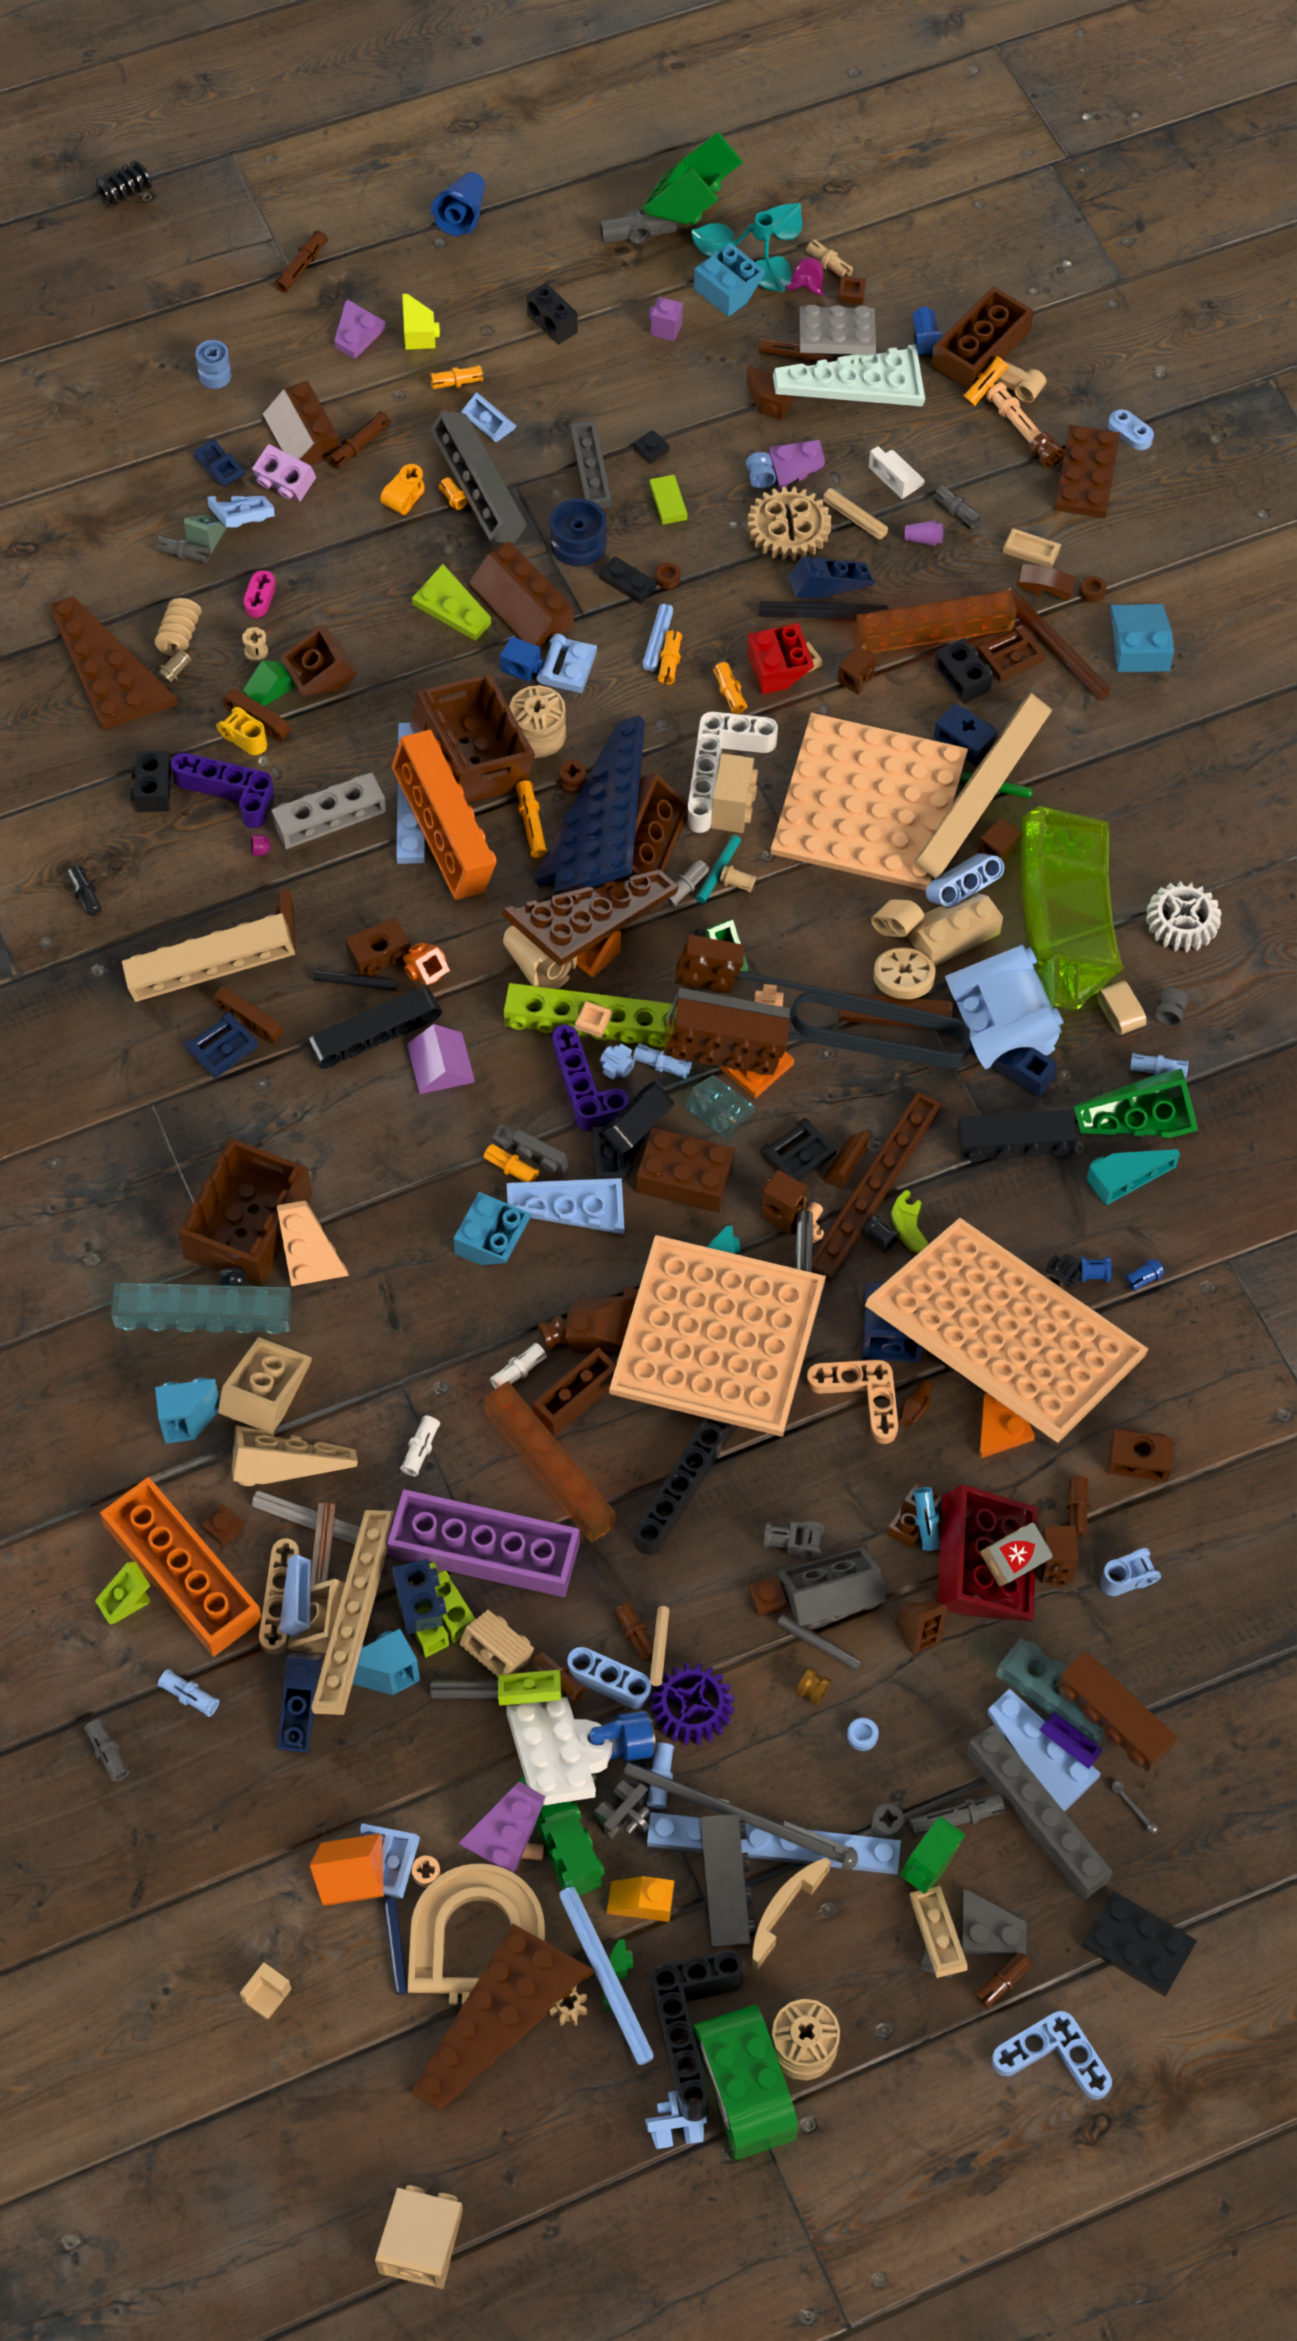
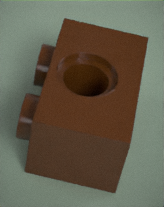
M396 917L345 938L347 953L358 974L362 976L375 975L386 967L401 964L404 962L402 957L410 953V942Z
M778 1170L773 1178L768 1177L762 1185L761 1192L763 1197L760 1201V1206H762L761 1218L791 1234L797 1226V1213L799 1211H806L808 1186Z
M1128 1428L1114 1429L1110 1445L1108 1474L1167 1482L1172 1466L1174 1438L1166 1437L1162 1433L1143 1434ZM1142 1450L1146 1452L1148 1456H1138L1134 1451Z
M1045 1527L1042 1537L1052 1553V1558L1040 1564L1042 1583H1050L1052 1586H1064L1072 1583L1079 1561L1076 1527Z

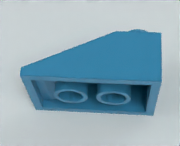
M1163 604L1111 605L1117 672L1170 671L1174 647L1172 630Z

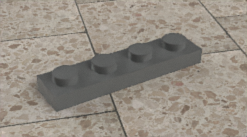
M596 421L570 424V431L583 497L595 502L601 508L612 507Z

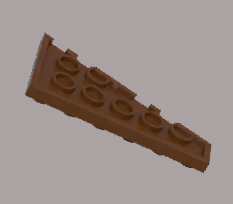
M74 596L49 604L50 612L102 730L178 705L177 698Z
M655 870L631 876L629 881L617 884L614 881L604 883V887L597 889L587 887L554 895L551 900L537 903L536 900L526 902V906L516 909L513 906L503 908L502 916L560 967L677 894L679 886L661 870Z

